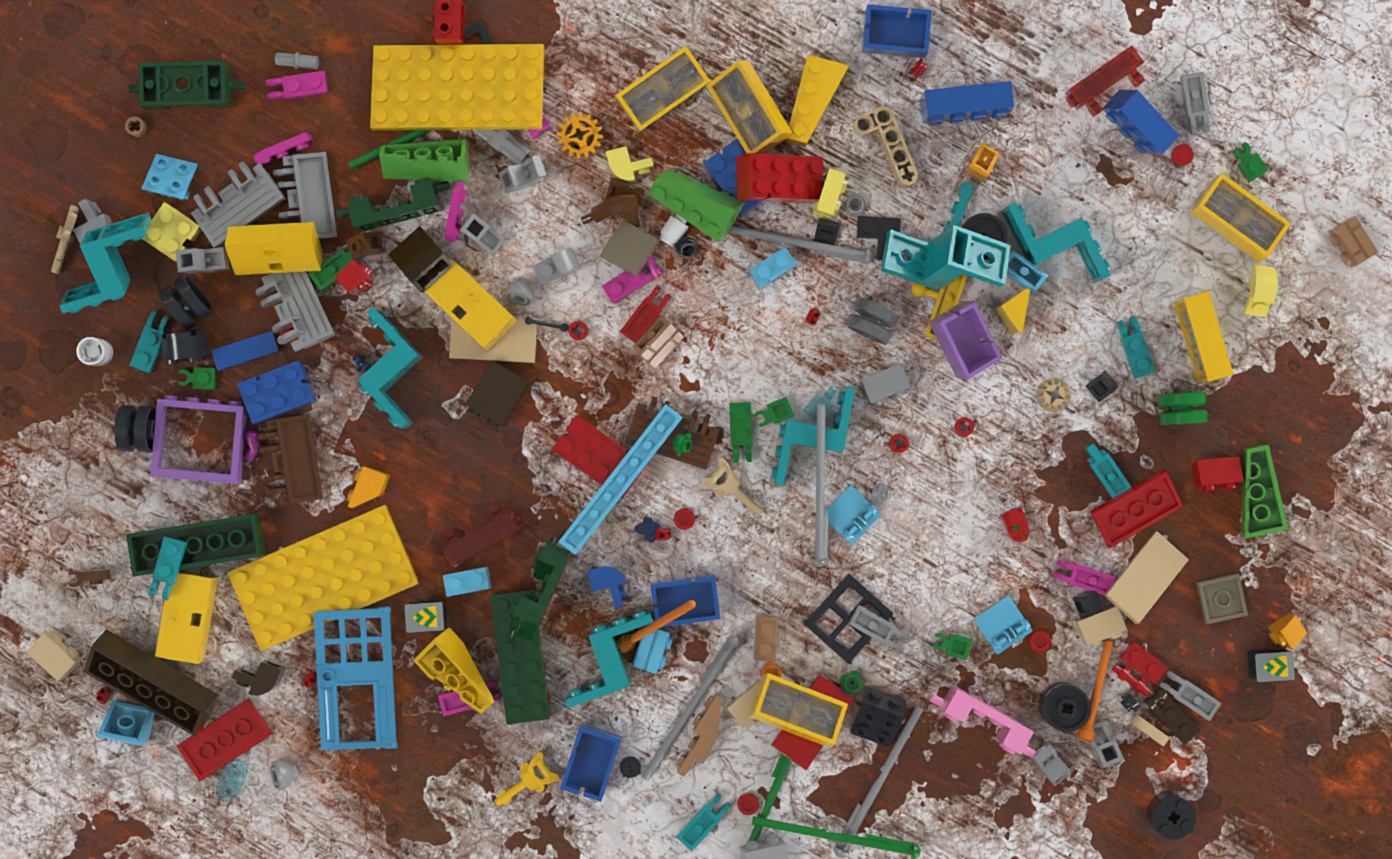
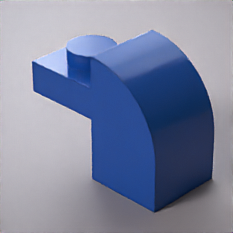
M601 566L587 571L593 592L610 588L615 608L624 606V600H627L624 587L620 588L619 585L627 581L621 571L611 566Z

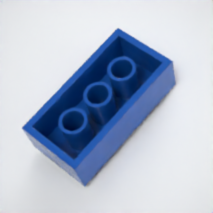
M1012 82L925 90L920 97L922 122L928 123L929 126L941 125L942 121H950V124H957L963 122L962 119L971 118L972 122L982 121L984 117L992 116V119L1005 118V115L1009 114L1014 108Z

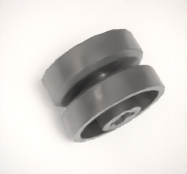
M857 297L853 309L862 316L849 314L845 326L864 337L887 345L891 333L883 326L895 328L900 317L876 302Z

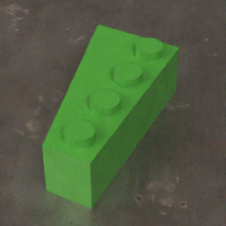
M467 139L381 145L379 157L383 179L419 180L427 178V180L456 182L460 180L468 182L470 158Z
M669 169L665 170L655 179L648 194L717 242L730 232L745 201H738L737 198L729 196L730 193L711 189L710 185L696 183L692 181V178Z
M1262 444L1244 448L1241 537L1246 539L1288 530L1269 445Z

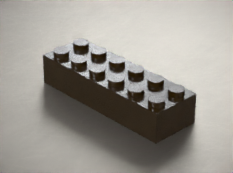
M107 629L92 644L83 671L194 737L209 720L218 694L210 688H206L191 677L182 674L174 667L165 664L155 656L146 653L136 645L129 643Z

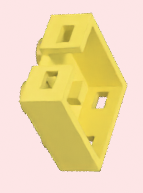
M828 169L824 174V186L820 199L815 203L812 215L828 220L832 215L835 216L838 213L841 204L838 197L844 193L848 180L844 179L846 173Z
M164 202L152 219L147 234L142 239L177 262L176 251L189 249L183 246V243L187 238L195 242L202 229L192 219Z

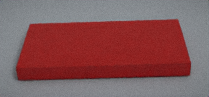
M1163 469L1089 512L1106 546L1110 549L1183 507V504L1167 471Z
M820 674L809 688L847 703L846 712L854 701L852 697ZM803 697L800 702L805 703L806 697ZM782 729L771 743L773 748L805 771L823 747L821 744Z
M248 698L201 729L195 737L192 735L178 744L177 748L200 782L273 734L252 700Z

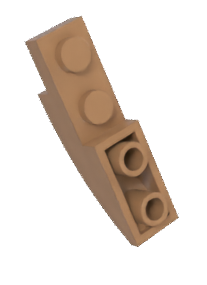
M718 693L714 697L709 696L704 704L706 710L702 715L698 714L692 723L695 726L693 732L699 736L698 738L695 736L692 738L688 745V748H690L686 756L682 754L676 763V766H678L677 773L685 777L695 760L702 764L704 763L714 744L721 712V701Z

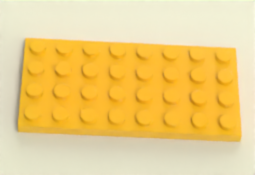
M544 45L374 46L370 128L371 130L542 129Z
M386 505L227 572L260 651L314 629V611L361 609L419 584ZM324 620V624L333 620Z

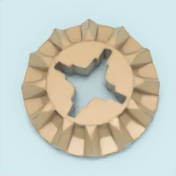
M1047 379L1039 385L1036 398L1038 404L1044 410L1059 412L1070 403L1071 392L1068 385L1061 379ZM1057 388V395L1062 399H1054L1051 402V396L1046 391L1053 392Z

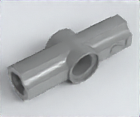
M472 130L483 138L491 148L500 154L503 153L517 165L524 163L531 153L529 149L515 140L514 136L507 130Z

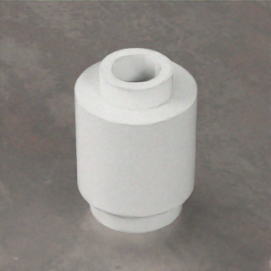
M677 214L675 217L670 216L660 232L661 236L659 239L674 247L687 231L688 226L685 225L687 221Z

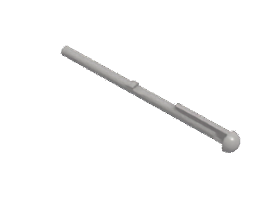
M735 225L732 226L729 232L771 241L774 244L783 243L816 250L817 254L861 262L863 264H869L873 260V252L869 248L865 252Z
M824 404L817 405L815 556L811 558L812 563L817 567L824 566L828 561V513H824L823 484L824 478H826V406Z
M731 635L726 638V642L701 680L703 682L684 712L679 715L676 724L641 777L649 781L735 647H741V640L738 636Z
M916 705L887 760L880 768V771H882L881 775L872 785L862 805L858 803L842 832L843 834L855 836L924 710ZM837 841L834 846L835 855L839 858H846L849 855L847 849L850 843Z

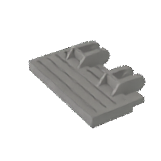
M326 152L283 156V166H293V168L273 170V176L294 175V181L278 182L276 185L279 189L296 188L287 190L289 209L299 208V210L279 213V218L299 217L300 223L314 222L319 239L337 238Z
M243 161L239 163L240 169L248 179L244 183L233 169L228 171L234 183H231L218 193L222 202H220L209 186L204 190L213 203L211 207L208 208L204 199L198 194L193 197L199 208L195 209L191 214L214 248H219L225 243L228 227L249 226L285 200L275 182L260 163L252 168L257 175L256 178L246 163Z
M306 271L271 273L261 278L264 285L256 289L258 297L265 296L276 290L278 292L260 302L263 308L280 303L274 307L281 322L276 323L272 327L273 332L279 333L294 327V330L278 337L277 341L279 344L282 345L299 338L291 343L293 350L296 352L336 336Z

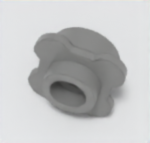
M880 483L873 486L872 500L883 505L884 500L886 501L888 497V488H885V483Z

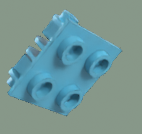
M156 154L142 189L149 191V193L155 192L162 196L167 195L169 198H179L181 201L184 199L188 200L190 192L187 190L198 164Z
M852 485L824 512L828 513V523L851 545L882 515Z
M1009 595L973 619L997 655L1033 631L1029 622L1024 619Z

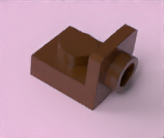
M378 232L361 233L347 240L353 260L385 252Z

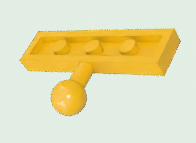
M961 274L939 291L917 283L912 284L911 292L915 297L922 298L928 296L936 299L929 322L944 312L949 313V309L958 305L968 275ZM928 322L924 336L938 341Z

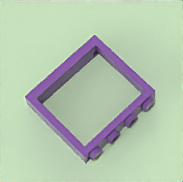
M165 395V399H157L150 476L241 484L245 448L244 434L246 432L248 415L246 407L242 406V402L229 401V405H221V400L208 399L207 403H199V398L186 397V401H178V396ZM167 406L236 412L231 474L161 468Z

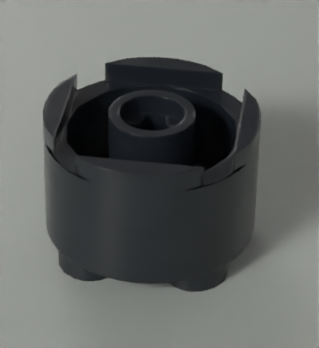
M205 329L161 334L163 356L166 364H177L185 362L186 359L187 362H198L207 359L208 350Z
M1173 792L1157 794L1148 805L1146 811L1150 826L1167 839H1181L1194 830L1196 821L1194 808L1186 799ZM1171 812H1173L1174 815L1172 816L1171 819H1169L1168 817H1170V816H1171Z

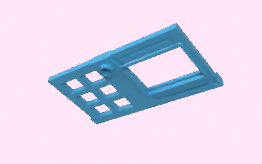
M391 607L314 611L321 750L383 747L391 749L398 747L396 739ZM366 618H381L382 636H367ZM338 619L340 638H325L324 620ZM345 619H360L361 637H346ZM382 642L383 660L368 661L367 643ZM361 643L362 661L347 662L346 644ZM340 644L341 662L326 663L325 645ZM373 684L376 740L340 742L337 686Z

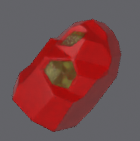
M1019 506L1000 514L1006 533L1012 540L1018 542L1028 540L1030 534L1029 525L1022 507Z

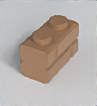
M1356 216L1348 218L1328 231L1331 235L1329 236L1330 242L1334 247L1338 246L1342 253L1340 255L1342 261L1346 265H1350V267L1357 266L1378 253Z
M661 316L633 348L649 364L656 368L665 362L666 356L672 350L680 346L684 336Z
M756 615L753 660L775 661L778 629L777 616Z

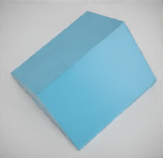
M113 700L97 737L140 746L149 741L155 713L143 706Z

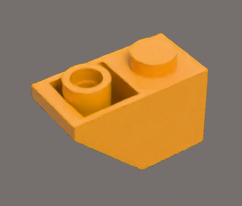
M368 466L358 469L354 481H357L356 486L350 490L347 501H349L348 507L356 508L382 496L390 475Z
M1290 613L1268 626L1271 632L1269 633L1271 640L1276 645L1279 644L1290 649L1295 648L1307 634L1297 616Z

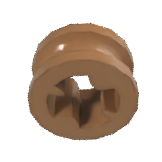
M133 116L127 119L125 129L130 135L141 137L146 133L147 125L141 118ZM140 122V125H138L139 127H141L140 130L132 131V129H134L132 127V124H138Z

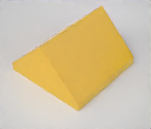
M1030 289L1018 292L994 309L1013 335L1023 332Z

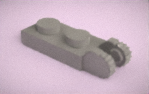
M1204 73L1180 76L1190 135L1197 134L1195 117H1201L1203 132H1210L1208 116L1210 112Z
M860 605L857 606L848 622L849 625L885 645H890L900 652L903 650V647L899 643L890 640L893 632L904 640H908L910 635L897 629V626Z
M1169 671L1167 676L1173 681L1180 683L1179 687L1175 691L1171 686L1163 682L1159 686L1172 694V697L1210 721L1222 703L1186 679H1181Z

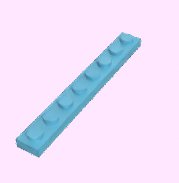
M665 404L559 540L560 544L575 555L579 552L682 420V416Z

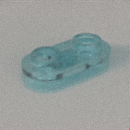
M236 759L226 765L216 787V795L221 801L230 802L238 796L248 773V767L244 761ZM234 767L240 768L239 774L235 773ZM226 786L231 787V793L226 792Z

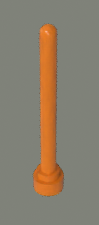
M690 600L634 634H623L616 640L617 647L621 652L627 653L635 647L636 642L695 608L696 602Z
M1109 639L1104 642L1090 700L1091 713L1089 719L1078 730L1077 738L1094 742L1096 735L1093 725L1113 642Z

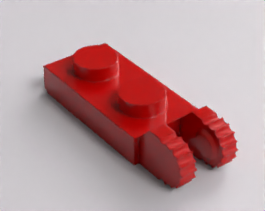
M658 285L647 298L645 297L620 330L623 335L635 344L649 330L672 297L670 294L665 295L658 306L651 301L660 292L661 288Z

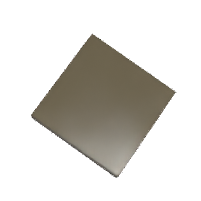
M622 220L600 256L637 277L658 245L659 240Z
M1239 573L1195 582L1206 625L1248 616Z

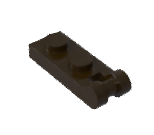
M1158 687L1154 690L1155 693L1150 698L1147 697L1143 702L1179 741L1186 745L1200 732V729L1173 702L1161 687ZM1162 699L1165 703L1158 707L1156 704Z

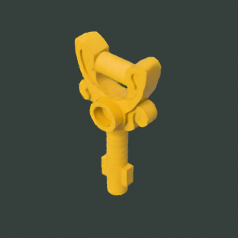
M543 750L535 754L530 764L528 762L521 764V781L507 791L504 789L497 794L498 797L494 801L498 807L511 802V797L515 796L525 787L529 790L535 789L537 792H542L545 784H550L560 779L561 775L557 772H551L543 761ZM535 766L538 767V769L543 774L544 778H540L536 775L534 770Z

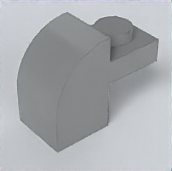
M539 155L529 158L522 164L509 166L498 173L505 194L542 182L543 177L546 176L545 166L541 162Z
M87 199L78 202L88 222L73 229L80 244L87 231L112 224L110 216L101 214V210L96 202Z
M474 213L468 217L459 229L492 256L506 240Z
M225 247L211 249L193 248L176 251L179 273H211L217 270L230 269Z
M572 248L559 251L532 266L542 286L582 269Z
M1105 721L1094 724L1095 739L1094 742L1089 741L1099 766L1103 769L1123 761L1124 758L1116 740L1112 739Z
M1047 743L1038 749L1033 758H1031L1054 787L1071 774L1069 768L1058 757L1055 749Z

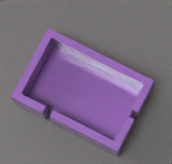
M962 301L949 309V313L944 312L929 322L956 378L968 380L1002 359L995 342L987 341L992 338V335L975 301Z

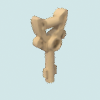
M73 205L70 206L65 226H59L56 238L60 239L51 269V272L56 274L60 273L79 208Z
M720 457L718 461L719 467L710 477L700 480V483L705 487L716 490L715 495L718 498H722L724 495L728 497L733 494L747 506L746 509L759 516L764 511L760 507L761 504L756 499L752 500L738 488L740 485L738 480L740 472L738 470L731 471L727 461ZM726 472V481L717 485L716 482Z

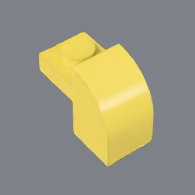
M626 146L606 151L611 172L619 180L635 183L634 174L638 173V176H643L651 173L650 170L654 169L652 157L631 163Z
M1254 264L1248 280L1250 293L1244 307V312L1249 315L1266 317L1270 305L1275 302L1278 276L1275 267Z

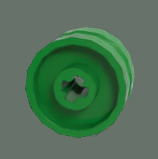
M1178 391L1171 392V394L1157 395L1159 407H1172V411L1159 414V425L1208 422V411L1204 409L1193 410V406L1205 405L1207 403L1206 392Z

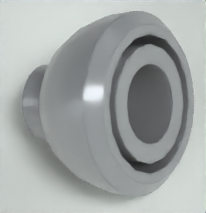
M518 278V281L510 284L505 291L506 298L516 305L527 306L534 302V291L530 286V281L526 278Z
M284 761L272 762L270 773L273 785L279 791L284 790L292 783L294 778L298 777L297 768L295 765L291 766Z

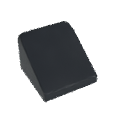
M819 218L813 241L835 245L839 222Z
M1104 370L1090 381L1086 388L1100 402L1118 388V385L1107 371Z
M1096 591L1072 597L1080 617L1093 616L1103 611Z

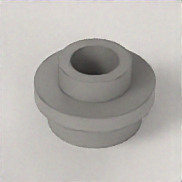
M851 195L846 199L844 208L847 214L856 217L865 211L866 203L861 196ZM853 202L858 203L859 208L857 210L851 208Z

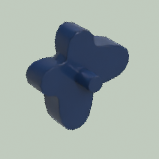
M359 354L352 358L359 365L356 368L358 372L362 368L368 371L372 367Z
M646 516L642 523L634 527V531L638 534H644L645 540L653 543L656 539V530L660 528V524L653 522L651 517Z

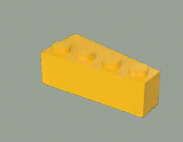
M807 55L789 124L792 134L785 139V142L806 147L845 76L849 65Z

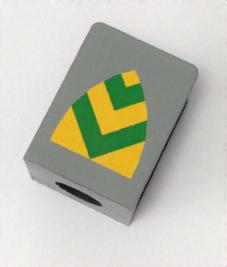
M446 600L410 602L406 604V632L447 629Z
M1273 649L1247 652L1250 679H1256L1257 682L1295 680L1293 651Z

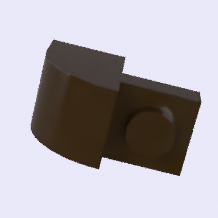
M264 660L260 663L256 674L238 668L234 670L232 679L237 680L236 683L240 686L249 687L250 685L249 695H263L273 690L279 684L285 667Z

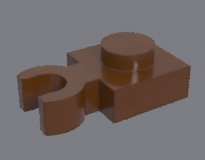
M611 177L605 200L624 193L644 196L645 190L643 188L631 189L632 183ZM638 199L639 206L642 205V199Z

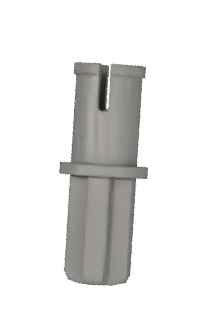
M277 52L275 64L295 67V69H299V67L318 69L319 57L301 55L299 52H296V54Z

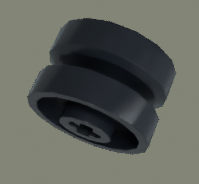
M989 213L976 214L961 226V228L1007 243V230L1004 223L998 217ZM983 255L985 262L990 261L988 256Z
M183 274L175 280V288L167 286L159 292V296L176 321L186 330H190L197 325V316L205 319L213 313V309L196 284Z
M121 405L118 408L114 434L116 447L119 452H133L135 448L138 452L142 453L153 452L156 409L154 406H140L138 410L134 405Z
M1066 681L1054 682L1048 685L1041 692L1038 700L1039 712L1042 718L1054 729L1062 732H1073L1082 728L1088 721L1091 713V705L1087 694L1079 687ZM1064 703L1067 704L1065 709L1062 707Z

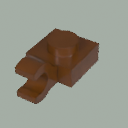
M110 570L70 571L69 575L77 576V582L69 583V586L77 587L82 585L84 581H89L90 585L103 584V580L110 579Z

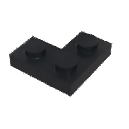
M857 217L856 238L877 239L876 261H882L887 232L889 230L900 232L901 218Z

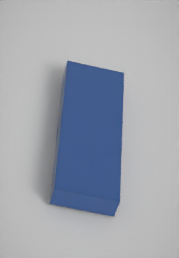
M270 331L211 350L217 371H221L280 352L274 332Z

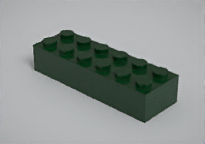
M260 513L126 534L132 577L154 574L165 536L187 542L180 569L267 555Z
M535 588L490 595L507 725L547 720L551 717L540 626L533 642L517 635L514 641L506 639L510 627L507 621L514 602L519 603L521 596L535 601Z

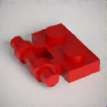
M1131 641L1119 657L1126 662L1125 665L1121 667L1116 663L1111 670L1117 674L1121 681L1125 680L1133 686L1132 689L1137 693L1141 692L1144 696H1147L1151 691L1145 685L1147 680L1156 684L1168 667L1137 643ZM1132 668L1141 674L1138 679L1130 674Z

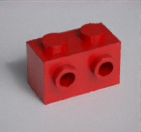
M435 0V6H432V17L435 19V26L431 28L432 39L438 45H464L465 4L463 0Z
M352 260L334 277L349 294L356 297L361 292L366 293L373 286L372 282L375 280L372 276L374 273L366 263L364 264L362 261L358 263L355 260Z
M1239 456L1197 460L1191 466L1196 491L1203 490L1204 493H1210L1218 488L1231 491L1237 489L1244 482Z

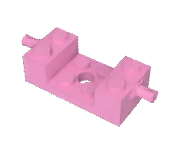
M953 684L944 699L934 693L932 694L929 701L938 705L944 711L945 717L955 723L958 720L965 722L971 710L982 718H985L987 715L990 717L988 720L1001 728L996 739L1000 742L999 746L1013 755L1015 752L1021 755L1024 753L1030 758H1033L1036 750L1027 746L1034 731L1023 723Z

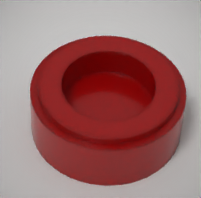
M1186 144L1176 146L1171 152V160L1177 166H1186L1194 158L1193 149Z
M682 508L675 513L674 523L681 530L690 529L695 523V515L691 510Z
M1033 631L1028 637L1030 648L1036 652H1044L1050 646V637L1044 631Z
M749 792L740 795L737 801L739 811L744 815L754 814L759 807L758 798Z

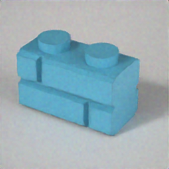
M783 247L750 268L748 272L757 287L761 289L796 267L797 264L787 248Z
M1012 250L1010 252L1006 276L1023 289H1030L1031 295L1036 293L1048 275L1041 270L1038 271L1035 265L1016 251Z
M488 566L443 575L447 597L490 589L492 587Z
M659 628L642 638L632 666L657 674L658 669L663 670L666 658L662 656L665 649H670L673 637L669 636L671 631Z

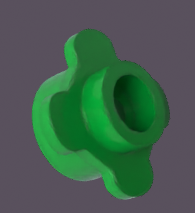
M686 433V435L678 434L675 437L673 449L677 451V456H682L683 453L690 451L692 447L691 433Z
M854 670L851 674L841 675L840 681L844 684V692L851 695L852 692L864 689V683L860 680L859 671Z

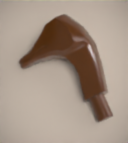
M629 193L612 196L591 208V213L582 216L581 221L584 225L593 221L598 223L608 216L618 215L620 218L629 221L633 226L640 227L638 199L635 194Z

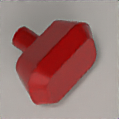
M814 308L810 309L805 319L806 323L812 326L815 325L821 315L820 311Z
M658 528L655 533L656 540H669L671 538L670 529Z
M315 672L307 674L302 679L303 684L308 688L312 687L317 683V674Z
M108 687L101 688L97 692V702L106 704L111 695V689Z

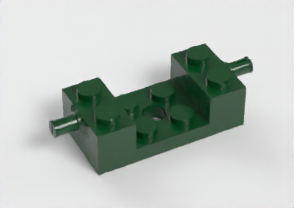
M226 61L138 63L139 84L128 85L130 88L128 89L129 93H139V106L146 111L168 110V107L207 106L210 109L232 108L231 96L233 90H246L245 81H232L231 66ZM187 79V88L180 90L178 88L179 80Z
M427 178L416 180L414 185H410L414 203L403 201L398 203V207L391 209L389 206H385L376 210L375 202L368 197H364V195L352 197V201L346 202L347 207L336 210V215L338 219L350 215L353 228L361 233L443 211L438 192L451 189L449 181L433 183L431 180L427 181Z
M551 537L549 542L545 543L543 549L539 547L534 558L535 561L532 568L535 569L533 577L543 581L535 601L521 596L519 603L514 602L507 621L510 627L506 635V639L514 641L516 635L532 642L565 570L570 551L556 546L558 543L556 538Z

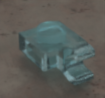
M830 386L822 397L815 394L803 411L817 422V405L824 404L826 406V416L832 409L828 402L838 391Z

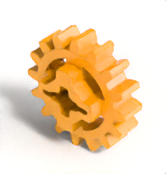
M580 112L579 117L572 113V119L564 118L565 125L559 124L562 132H557V137L562 139L558 141V145H564L562 152L569 151L570 158L576 154L578 160L581 159V155H585L586 159H588L589 152L595 155L596 151L594 148H601L598 140H603V135L598 133L602 131V127H596L598 120L591 121L590 114L584 118L582 112ZM579 122L586 123L590 127L585 128ZM572 125L573 129L571 133L567 134L566 136L567 130ZM577 132L585 134L583 135V140L579 141L578 138H575L577 137ZM594 136L592 144L588 147L587 143L589 139L593 138ZM575 144L579 146L581 150L574 149L569 145Z

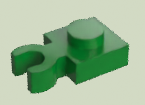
M1247 142L1241 144L1244 153H1239L1238 149L1235 148L1232 150V154L1235 158L1242 161L1237 166L1248 183L1267 172L1268 168L1258 153L1250 154V146Z
M194 367L193 373L185 369L178 371V373L186 374L187 376L184 382L178 381L179 385L187 386L193 383V389L216 390L217 368Z
M787 397L767 404V412L757 411L754 416L763 415L765 418L763 423L758 424L759 427L767 425L771 419L775 425L794 417Z
M941 633L934 634V636L941 638L939 645H931L934 649L941 650L946 648V655L967 660L972 639L950 633L949 639H946Z

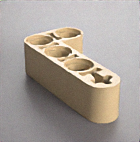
M883 106L858 116L853 124L855 135L866 137L877 132L897 183L903 188L913 186L918 178V173L892 110ZM885 113L888 116V121L885 123L880 122L877 115ZM860 121H865L869 128L862 131L858 128L857 124ZM887 133L895 134L896 141H887L885 135ZM897 152L902 153L905 158L904 161H895L894 154ZM905 172L907 175L912 176L910 182L907 179L903 180L902 177L905 175Z

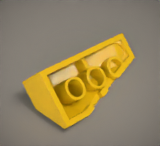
M450 627L437 636L413 660L429 678L442 682L444 684L443 688L448 691L453 690L459 694L463 702L480 714L495 702L466 646Z

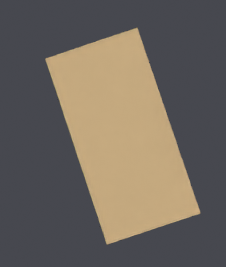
M451 318L449 358L535 363L537 324L527 325L525 319H516L517 322L486 352Z
M1156 531L1104 596L1135 624H1139L1189 559Z

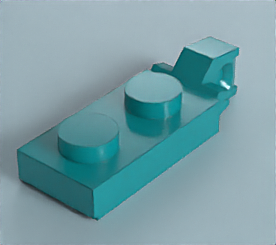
M1094 443L1085 447L1090 456L1087 459L1089 466L1111 498L1131 488L1109 453H1106L1104 449L1099 451Z

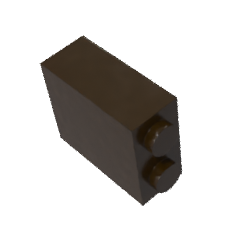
M421 226L388 254L408 280L421 293L454 265Z
M491 360L465 405L470 407L468 411L478 417L482 414L487 417L486 422L498 428L501 425L504 427L530 385V382Z

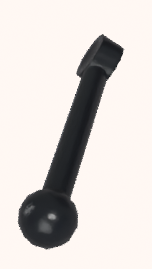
M530 316L525 318L527 325L537 324L557 328L562 332H566L569 329L566 323L559 325L534 320Z

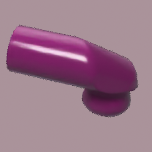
M250 429L244 434V438L249 446L244 458L253 463L259 454V448L263 444L261 440L257 439L259 434Z

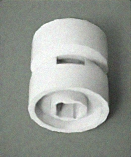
M84 338L79 342L76 349L79 360L87 365L104 366L113 357L111 344L100 338Z

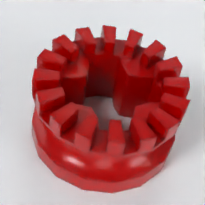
M921 58L911 68L909 74H914L917 80L928 68L929 64H924Z
M581 321L571 323L568 329L570 337L575 340L585 339L589 332L587 325ZM580 325L581 329H584V333H580L579 337H576L573 328H577Z
M967 417L960 418L956 421L954 430L961 437L969 436L974 431V423ZM968 422L969 432H961L959 423Z
M895 434L889 440V447L895 453H903L909 446V441L903 434ZM902 438V443L905 445L897 450L893 441L894 439Z

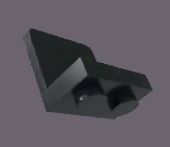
M866 686L863 692L861 707L850 730L851 734L889 747L904 718L906 700Z

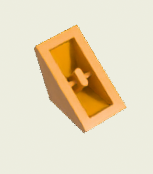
M981 143L965 172L983 182L989 176L1000 153Z

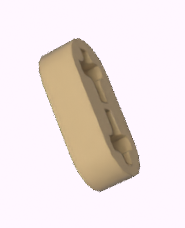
M1137 714L1130 722L1163 747L1170 739Z

